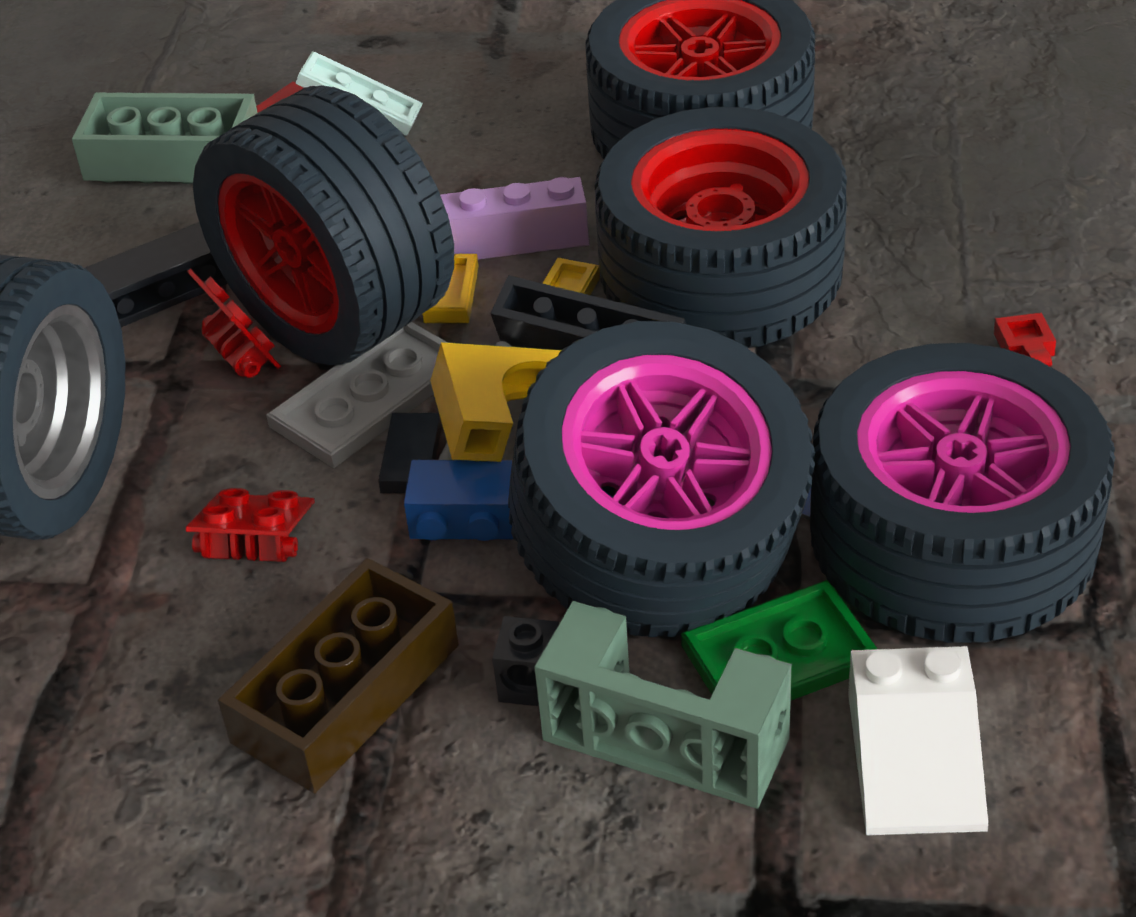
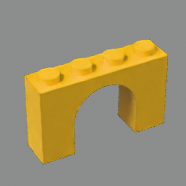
M441 342L430 382L452 460L502 461L513 426L507 402L526 398L527 391L531 384L536 382V376L540 370L545 369L546 363L557 357L561 350Z

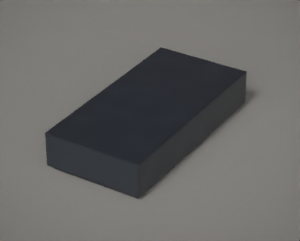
M392 413L378 479L380 493H406L411 461L436 460L442 428L439 413Z

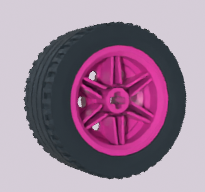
M637 321L604 328L573 342L570 346L561 350L557 357L546 363L545 369L540 370L536 376V382L531 384L527 391V397L523 400L521 414L518 419L510 475L508 508L510 509L509 524L512 526L511 534L513 539L518 542L517 550L519 555L524 558V565L534 573L537 583L542 585L551 597H555L560 601V604L566 609L570 607L573 601L593 607L606 608L613 613L626 616L627 633L634 636L676 637L680 636L683 632L714 623L716 620L744 611L746 607H751L756 602L758 595H763L768 590L769 584L773 583L779 568L783 564L812 484L811 476L815 465L813 461L815 451L814 446L811 444L812 432L807 425L808 419L801 410L799 400L771 365L743 344L709 329L678 322ZM605 486L613 487L615 489V496L613 498L610 497L601 488ZM706 497L712 499L715 505L711 507Z
M971 343L927 344L897 350L867 362L835 387L832 394L823 403V407L818 414V421L814 426L813 446L815 455L813 461L815 465L811 476L810 532L813 554L819 561L821 572L826 575V579L849 604L874 621L910 636L947 643L989 642L1021 635L1045 624L1062 614L1066 607L1072 605L1077 600L1078 596L1084 592L1086 583L1091 580L1096 568L1115 463V446L1111 440V430L1091 397L1069 377L1037 359L1004 348Z

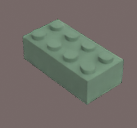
M95 92L72 138L83 180L102 181L105 183L140 181L143 183L181 182L191 184L193 183L195 165L204 146L226 133L229 129L257 114L254 94Z

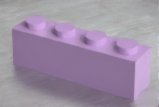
M559 177L551 181L528 184L512 183L508 186L488 189L472 188L463 192L440 195L450 221L454 240V254H477L478 259L589 245L586 200L580 177Z

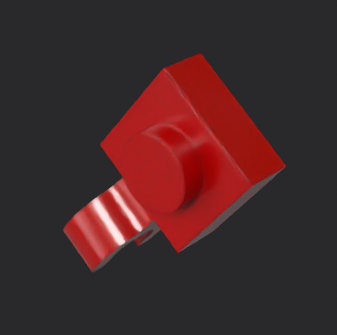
M1042 312L995 318L994 336L1000 348L1037 359L1052 367L1051 356H1055L1056 339Z

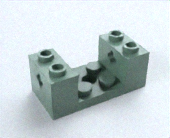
M573 601L535 665L543 741L758 809L789 741L791 664L776 660L768 655L755 654L735 648L710 700L702 698L690 691L672 689L640 679L636 675L629 673L626 616L613 613L606 608L593 607Z

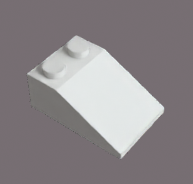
M968 647L851 650L848 696L866 835L988 831L977 699Z

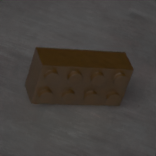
M366 558L218 699L230 743L315 794L459 646L452 601Z

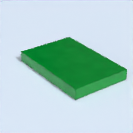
M828 580L716 620L714 623L681 633V646L711 694H713L734 649L737 648L755 654L768 655L776 660L791 664L790 701L849 679L851 650L877 649Z

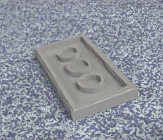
M411 322L352 362L334 366L266 414L268 425L280 435L330 467L335 468L388 429L392 413H409L434 394L430 382L440 344L441 342H448Z

